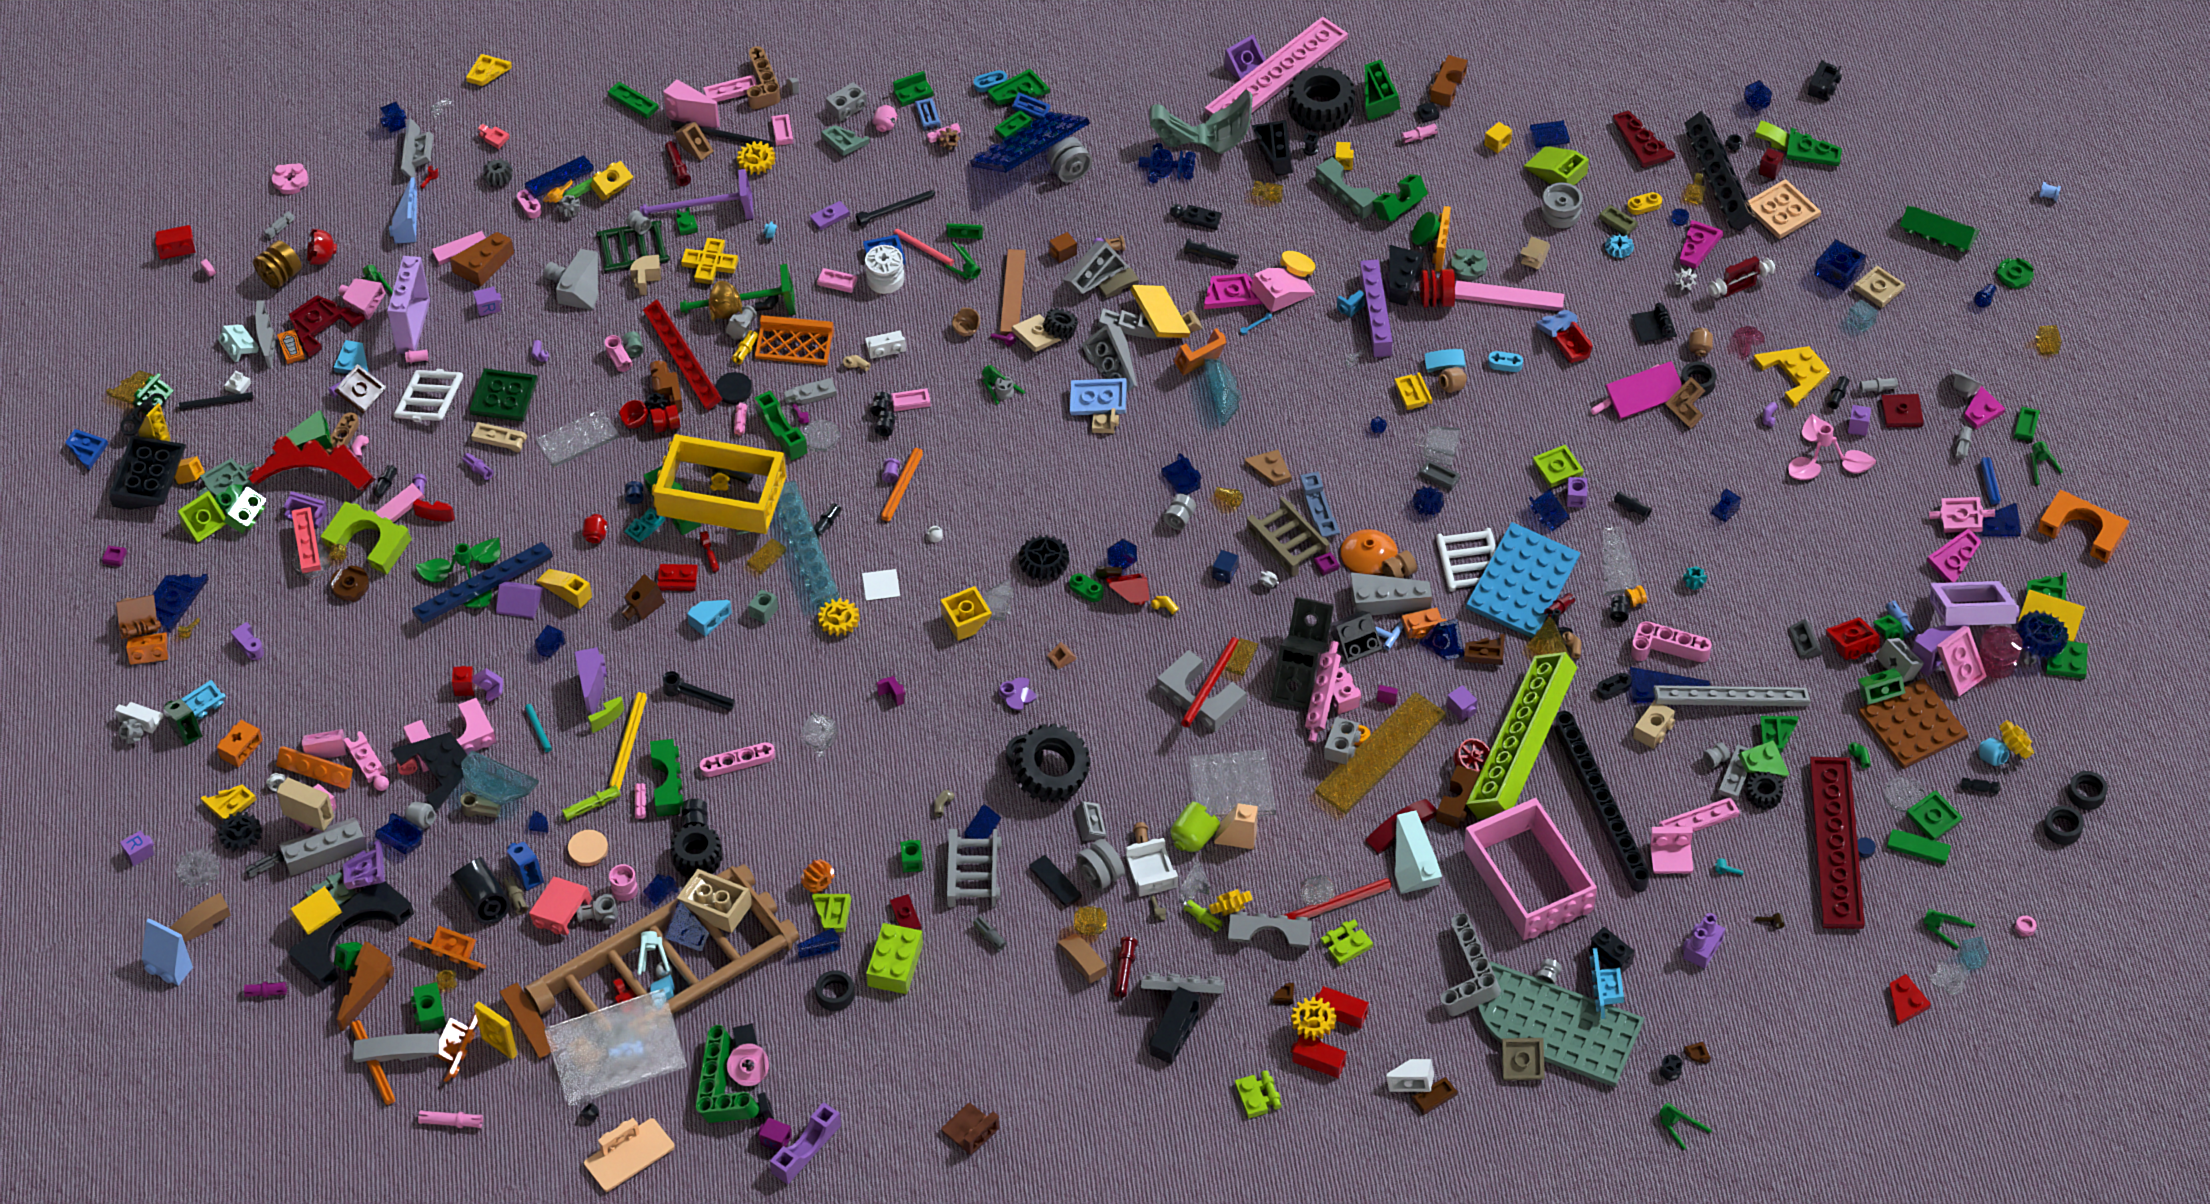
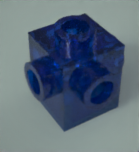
M1760 80L1745 86L1744 100L1755 111L1765 109L1770 105L1772 92Z
M397 102L380 108L382 115L380 122L383 128L386 127L389 133L406 127V114L403 109L401 110Z
M1124 538L1107 549L1108 564L1112 567H1122V571L1138 561L1137 546Z

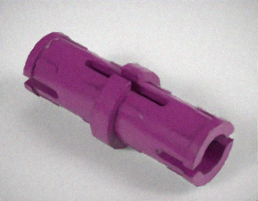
M263 981L262 984H245L244 996L245 998L253 996L268 998L270 995H287V987H285L287 983H268Z

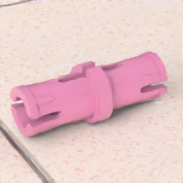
M1433 123L1424 127H1415L1411 131L1402 132L1401 137L1404 136V138H1401L1402 142L1405 144L1417 139L1420 141L1424 137L1436 135L1438 133L1437 130L1435 131L1437 127Z

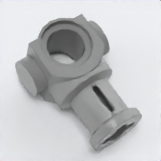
M743 306V313L733 314L729 320L726 333L733 340L743 341L751 326V320L757 316V312L752 306Z
M604 894L599 896L596 901H593L591 905H580L577 910V917L579 922L595 918L596 921L600 920L604 924H612L616 922L619 912L613 895Z

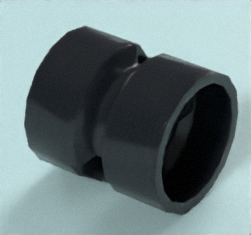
M695 798L683 802L682 828H688V825L691 824L692 826H696V824H701V827L704 825L708 826L706 817L708 815L707 803L705 801Z

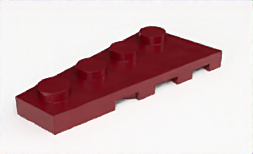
M1629 110L1613 115L1612 120L1642 168L1675 158V153L1672 150L1669 151L1665 147L1666 144L1661 140L1658 141L1652 131L1646 130L1643 127V123Z

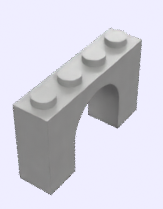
M1188 650L1157 678L1158 691L1163 696L1170 698L1175 705L1181 706L1188 711L1196 697L1191 695L1186 688L1203 672V660ZM1231 682L1218 695L1207 698L1195 718L1200 720L1206 728L1216 732L1246 705L1247 692Z

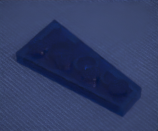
M1630 667L1629 669L1633 703L1653 702L1655 700L1654 686H1710V681L1635 667Z

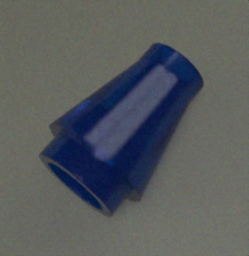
M1987 284L1986 287L1975 294L1974 301L1978 307L1985 308L1991 305L1994 293L1996 292L1995 285Z

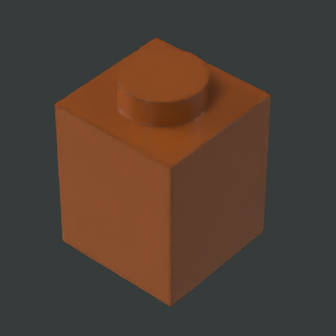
M1066 232L1049 240V254L1060 264L1077 255V242Z

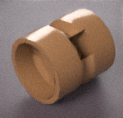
M1408 550L1384 560L1381 564L1386 577L1404 578V576L1408 577L1416 573L1418 569L1413 555Z

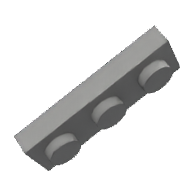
M1740 745L1736 746L1720 786L1719 795L1738 800L1748 775L1738 754L1749 748Z

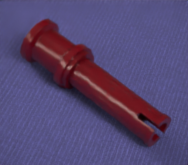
M668 141L665 144V149L672 164V174L676 177L675 181L678 186H686L691 182V176L687 173V166L681 160L676 143L673 141L672 144V141Z
M1127 936L1120 939L1121 950L1117 955L1119 967L1114 995L1119 997L1121 990V998L1127 996L1131 964L1135 961L1134 951L1138 945V941L1135 938Z

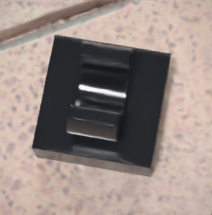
M766 1093L757 1094L759 1102L756 1103L759 1106V1112L754 1118L763 1115L766 1121L768 1117L774 1119L771 1103Z

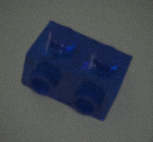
M1550 489L1535 500L1532 496L1528 498L1532 503L1529 505L1535 515L1539 513L1541 516L1539 521L1545 528L1548 526L1552 532L1571 519Z
M395 813L389 815V821L386 825L375 831V838L405 855L421 846L423 829Z

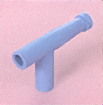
M1401 620L1392 633L1375 627L1378 636L1387 639L1383 645L1384 649L1390 650L1403 629Z

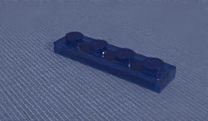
M583 155L525 182V189L535 199L556 187L565 185L569 180L573 181L594 171V166Z

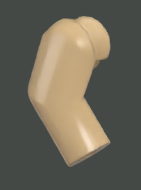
M858 355L843 358V364L847 368L860 367L864 371H868L871 367L869 362Z

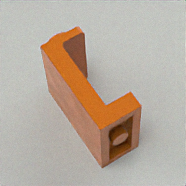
M1216 328L1213 330L1207 345L1192 352L1186 343L1180 346L1173 361L1181 374L1185 375L1218 358L1227 343L1226 338Z

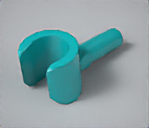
M1723 858L1717 859L1715 869L1718 874L1731 872L1743 876V870L1727 866V862Z

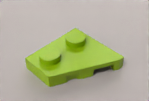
M812 894L825 932H845L852 899L850 894Z

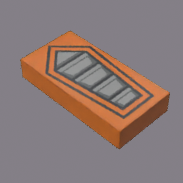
M295 329L277 334L287 364L305 359Z

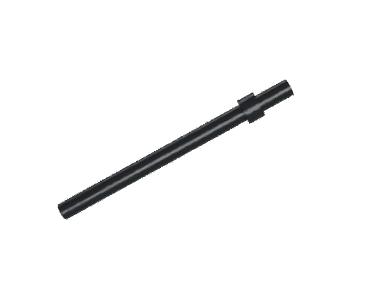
M673 120L672 127L680 129L692 122L686 121L685 123ZM698 125L703 134L752 144L753 141L759 144L762 141V145L768 143L769 148L773 147L774 144L773 141Z

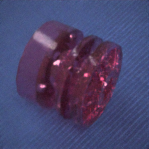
M1995 626L1984 632L1978 653L1986 675L1994 678H2005L2015 672L2023 644L2021 637L2013 629L2005 626Z

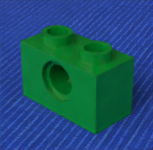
M1895 668L1857 679L1861 697L1868 705L1905 694L1902 675Z
M437 982L414 987V996L410 997L413 1008H417L418 1013H414L416 1025H421L422 1032L445 1027L446 1020Z

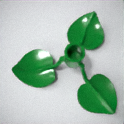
M497 537L473 546L471 549L468 544H458L454 548L455 554L452 555L451 565L446 559L436 558L416 564V569L419 575L426 581L438 583L448 578V573L452 572L455 561H457L459 565L466 567L468 579L472 578L469 568L471 559L474 562L478 560L481 564H490L497 561L501 555L500 539ZM488 590L463 603V605L469 608L485 607L492 600V592Z

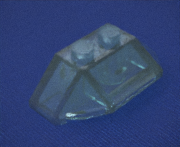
M1207 358L1204 362V371L1221 425L1225 426L1239 409V401L1242 400L1241 391L1236 388V376H1232L1231 369L1221 359Z
M471 751L461 762L467 791L498 805H503L529 795L539 784V780L475 751Z

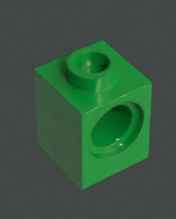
M907 840L900 842L903 873L923 871L921 841Z

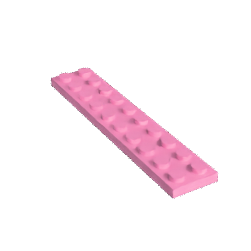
M1321 17L1207 105L1205 113L1212 116L1213 113L1226 108L1245 90L1252 93L1251 113H1253L1289 85L1297 74L1299 75L1303 70L1307 71L1308 68L1312 67L1348 39V33L1326 18Z

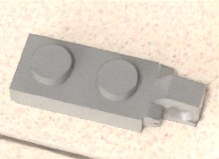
M832 378L797 386L784 392L786 404L796 402L801 403V405L837 395Z

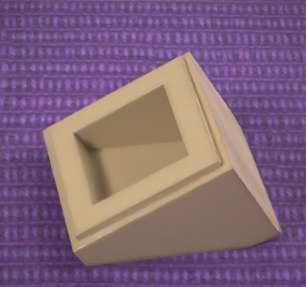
M1192 310L1181 316L1190 332L1202 329L1198 316Z

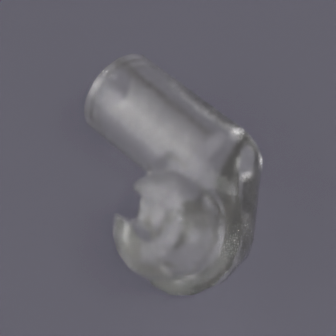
M446 98L434 103L430 107L432 115L434 117L440 116V109L452 106L451 99Z

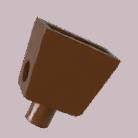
M643 574L624 596L627 607L621 614L628 621L634 615L641 620L648 617L665 603L658 585Z

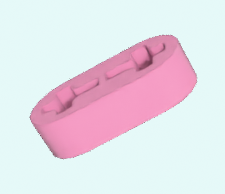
M530 190L519 191L517 194L518 204L526 216L533 219L538 218L542 211L541 205Z

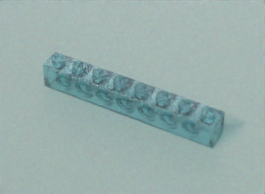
M794 480L784 483L777 503L779 507L777 512L779 518L784 520L782 522L784 532L789 533V545L795 549L793 550L794 558L800 562L799 570L801 576L805 575L804 583L806 589L811 591L809 594L811 602L816 604L818 611H820V607L825 608V602L830 604L831 599L837 602L839 592Z

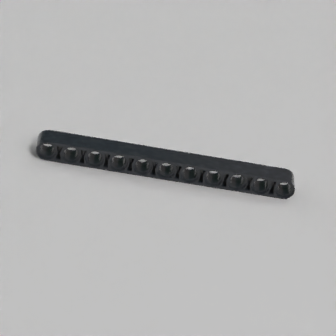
M1560 711L1556 714L1554 729L1630 887L1635 892H1643L1648 888L1650 872L1573 715L1569 711Z

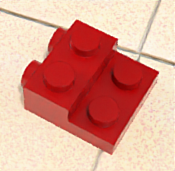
M1860 617L1826 629V636L1836 644V651L1845 660L1857 659L1861 654L1874 653L1880 648L1879 634Z

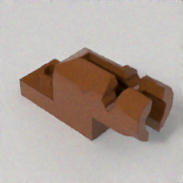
M653 361L649 367L654 393L664 394L665 400L670 399L671 405L676 404L678 412H682L683 405L677 372L670 373L667 363L664 361Z

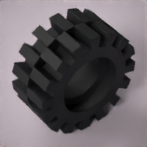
M1052 308L1046 314L1043 328H1045V332H1049L1050 336L1053 334L1054 338L1059 337L1061 340L1063 338L1067 340L1074 336L1078 319L1074 317L1073 313L1069 314L1070 311L1068 310L1065 312L1063 308L1061 310L1059 308H1055V310Z
M1760 772L1759 775L1756 773L1753 777H1750L1746 796L1747 800L1751 801L1750 804L1752 806L1757 804L1756 808L1758 809L1760 806H1763V810H1766L1767 806L1769 809H1773V806H1778L1782 799L1784 785L1781 783L1780 778L1776 779L1777 775L1773 774V776H1770V772L1764 775V772ZM1766 787L1772 790V793L1762 794L1757 789Z

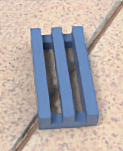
M933 99L915 101L923 130H927V127L932 129L935 125L941 127ZM927 103L930 104L935 121L931 119ZM920 105H923L928 122L925 121Z

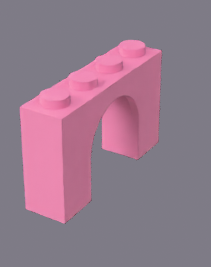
M477 698L459 704L460 716L466 726V730L457 741L467 755L496 743L494 731ZM422 720L403 727L409 744L431 738ZM419 755L415 756L422 771H428V767Z

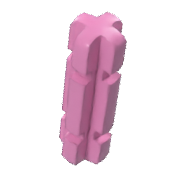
M958 123L950 125L951 127L946 126L935 130V133L933 131L927 134V139L929 143L936 142L937 138L940 137L939 131L946 132V128H951V132L957 130L958 134L960 133V126Z
M739 403L736 406L734 433L739 436L745 433L747 405Z
M643 783L635 785L636 819H644L646 817V788Z

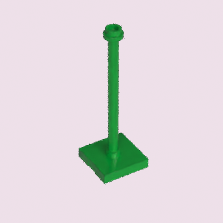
M780 265L782 285H779L778 288L739 294L741 301L781 294L784 297L788 314H796L794 286L788 265ZM709 299L688 303L687 300L680 302L682 313H689L691 309L709 306Z

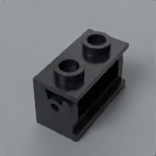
M1821 60L1809 83L1807 95L1828 101L1830 95L1835 93L1836 83L1839 84L1842 79V74H1840L1841 66L1837 70L1835 65Z
M1606 927L1600 929L1590 938L1592 941L1588 952L1593 955V948H1597L1598 960L1608 968H1620L1622 974L1633 964L1635 951Z

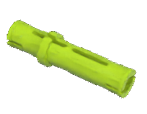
M616 785L602 792L597 791L595 795L562 809L566 821H569L600 805L601 807L605 806V803L620 797V791Z

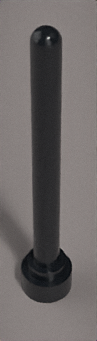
M930 190L869 213L861 211L855 214L856 221L860 227L865 226L871 219L934 197L935 191Z

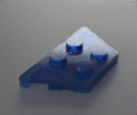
M182 574L180 576L166 575L152 595H154L157 620L160 621L167 632H172L209 580L208 574H202L201 577H191L190 574Z

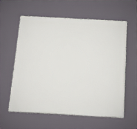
M896 569L862 573L866 600L900 596Z

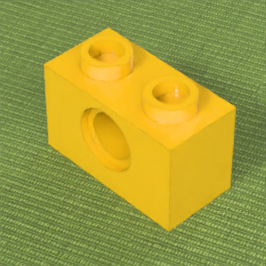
M620 160L616 164L613 162L608 165L602 173L599 171L594 174L590 186L599 198L605 201L630 185L633 176ZM607 178H612L614 182L608 181Z

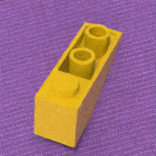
M158 403L146 415L138 433L140 437L170 441L162 408Z
M548 569L536 580L538 584L578 609H581L592 598L590 583L576 574Z

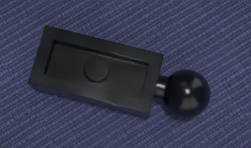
M1173 204L1169 210L1174 218L1183 216V222L1214 230L1218 229L1222 218L1221 212L1189 204L1186 209H1183L1180 204Z

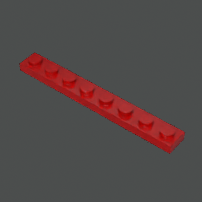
M656 299L645 307L643 311L702 404L709 411L723 399L661 302Z

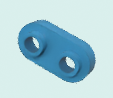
M996 70L979 75L974 79V89L978 92H987V90L1007 81V74L1004 71Z

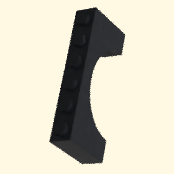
M386 881L367 885L362 891L353 895L350 901L344 906L339 907L342 911L341 914L311 934H307L302 941L293 945L290 951L287 952L291 964L322 991L338 979L336 968L330 962V955L335 942L346 930L368 920H386L400 927L414 915L412 903Z

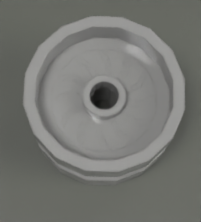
M1066 137L1051 147L1047 154V162L1061 181L1068 183L1079 180L1086 175L1091 168L1092 157L1078 138Z
M1561 182L1547 187L1543 195L1541 213L1543 220L1555 228L1563 229L1575 225L1579 221L1581 214V191L1574 185Z
M1104 839L1097 840L1091 844L1090 849L1085 848L1076 854V863L1081 874L1091 887L1097 891L1103 890L1110 885V881L1115 882L1125 874V869L1119 855Z

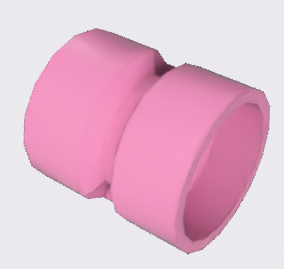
M620 864L612 868L609 873V880L615 899L619 901L633 899L638 892L634 869L626 864Z

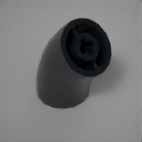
M483 857L471 861L449 876L468 908L480 923L486 925L494 924L507 915L510 909V900Z

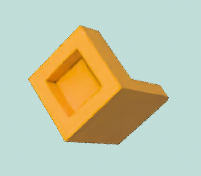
M198 456L181 460L175 475L179 485L196 481L200 475L205 473Z

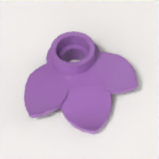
M1019 677L1015 678L1012 682L1006 681L1001 684L998 690L999 696L1006 700L1007 705L1014 710H1023V704L1031 703L1037 698V695L1027 688L1030 681L1028 678Z

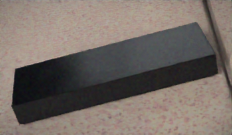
M1046 855L1029 864V869L1065 908L1082 898L1081 892Z

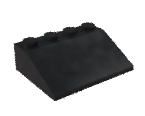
M131 435L109 492L112 507L132 510L165 504L186 444Z

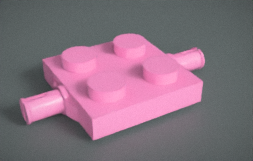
M1980 497L1942 498L1941 510L1929 511V520L1941 519L1944 533L1964 532L1968 528L1972 532H1982L1983 517H1995V509L1983 510Z

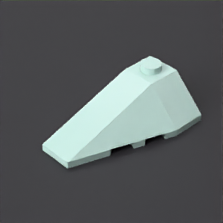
M1417 811L1397 815L1395 878L1400 894L1439 885L1442 878L1437 859Z

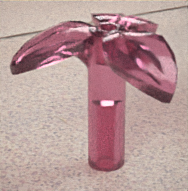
M1746 325L1737 329L1733 334V338L1745 336L1743 356L1748 357L1750 355L1753 337L1762 343L1765 342L1764 334L1757 330V327Z

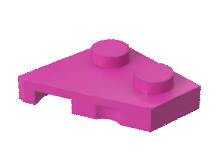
M1981 386L1967 408L1964 419L1975 429H1978L2004 414L2005 408Z

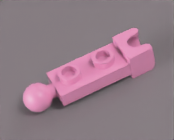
M359 731L357 733L359 739L356 742H351L349 738H345L344 744L347 751L358 765L368 783L374 781L373 785L376 790L385 791L389 786V780L384 776L386 771L368 744L364 734Z

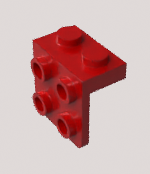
M190 225L161 230L155 233V242L160 260L196 253Z

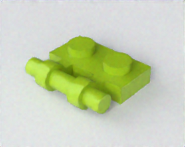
M1355 919L1343 922L1341 927L1334 931L1329 930L1325 933V936L1320 938L1323 945L1329 942L1332 944L1328 948V953L1339 966L1373 948V942L1362 929L1357 932L1352 930L1358 926ZM1343 934L1347 936L1341 941H1339L1338 937Z
M1267 1070L1260 1073L1262 1077L1260 1081L1256 1080L1255 1075L1235 1080V1087L1248 1119L1267 1114L1268 1105L1272 1104L1275 1110L1282 1107L1279 1092H1276L1274 1088L1275 1082L1273 1077L1269 1075ZM1266 1089L1268 1096L1263 1097L1261 1090Z

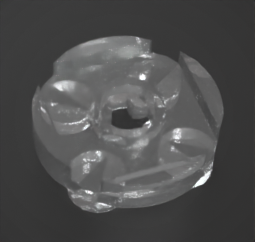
M317 543L321 570L302 573L298 548L294 550L292 565L297 575L300 574L306 579H315L326 573L325 570L328 566L329 568L331 566V558L329 552L322 544Z

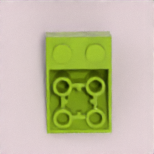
M1545 146L1523 168L1551 185L1560 182L1575 185L1587 174L1589 159L1575 150Z

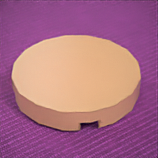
M595 830L578 832L570 839L568 844L570 858L580 866L589 867L597 865L608 853L606 838L602 833Z

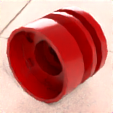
M1441 269L1439 278H1436L1435 270H1431L1430 278H1428L1427 270H1422L1419 280V295L1423 308L1428 307L1429 299H1431L1432 307L1436 306L1437 299H1440L1442 307L1455 306V276L1453 269Z

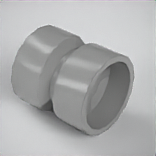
M1177 494L1163 516L1165 523L1176 530L1184 529L1196 509L1195 501L1187 495Z

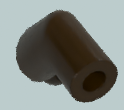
M1098 566L1095 569V575L1099 579L1111 576L1121 577L1122 567Z

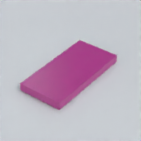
M1672 361L1606 384L1605 389L1620 420L1666 403L1683 385Z

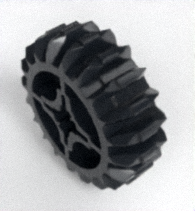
M1039 534L1038 538L1032 536L1031 541L1026 540L1025 545H1021V550L1018 554L1022 572H1026L1027 577L1032 575L1033 580L1039 578L1042 581L1046 578L1049 581L1051 577L1056 579L1057 574L1062 575L1063 571L1067 570L1070 562L1066 543H1062L1061 539L1056 540L1055 535L1049 538L1048 534L1045 537H1041Z

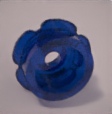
M1376 416V418L1371 420L1372 431L1374 433H1384L1387 428L1386 420L1380 416Z

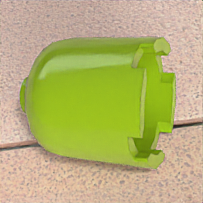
M1192 801L1187 804L1170 829L1172 840L1175 842L1174 846L1180 851L1197 852L1201 850L1221 826L1218 818L1215 815L1211 817L1206 813L1207 808L1200 803Z

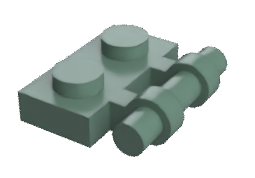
M338 872L327 876L326 880L320 884L311 886V889L306 891L305 895L308 898L324 886L326 889L331 886L332 889L329 893L340 907L350 901L356 892L353 888L347 889L344 882L340 885L338 884V881L343 879L342 874Z

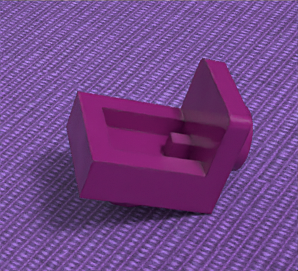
M894 675L876 682L877 694L879 696L890 693L897 706L904 704L905 689L902 684H898Z

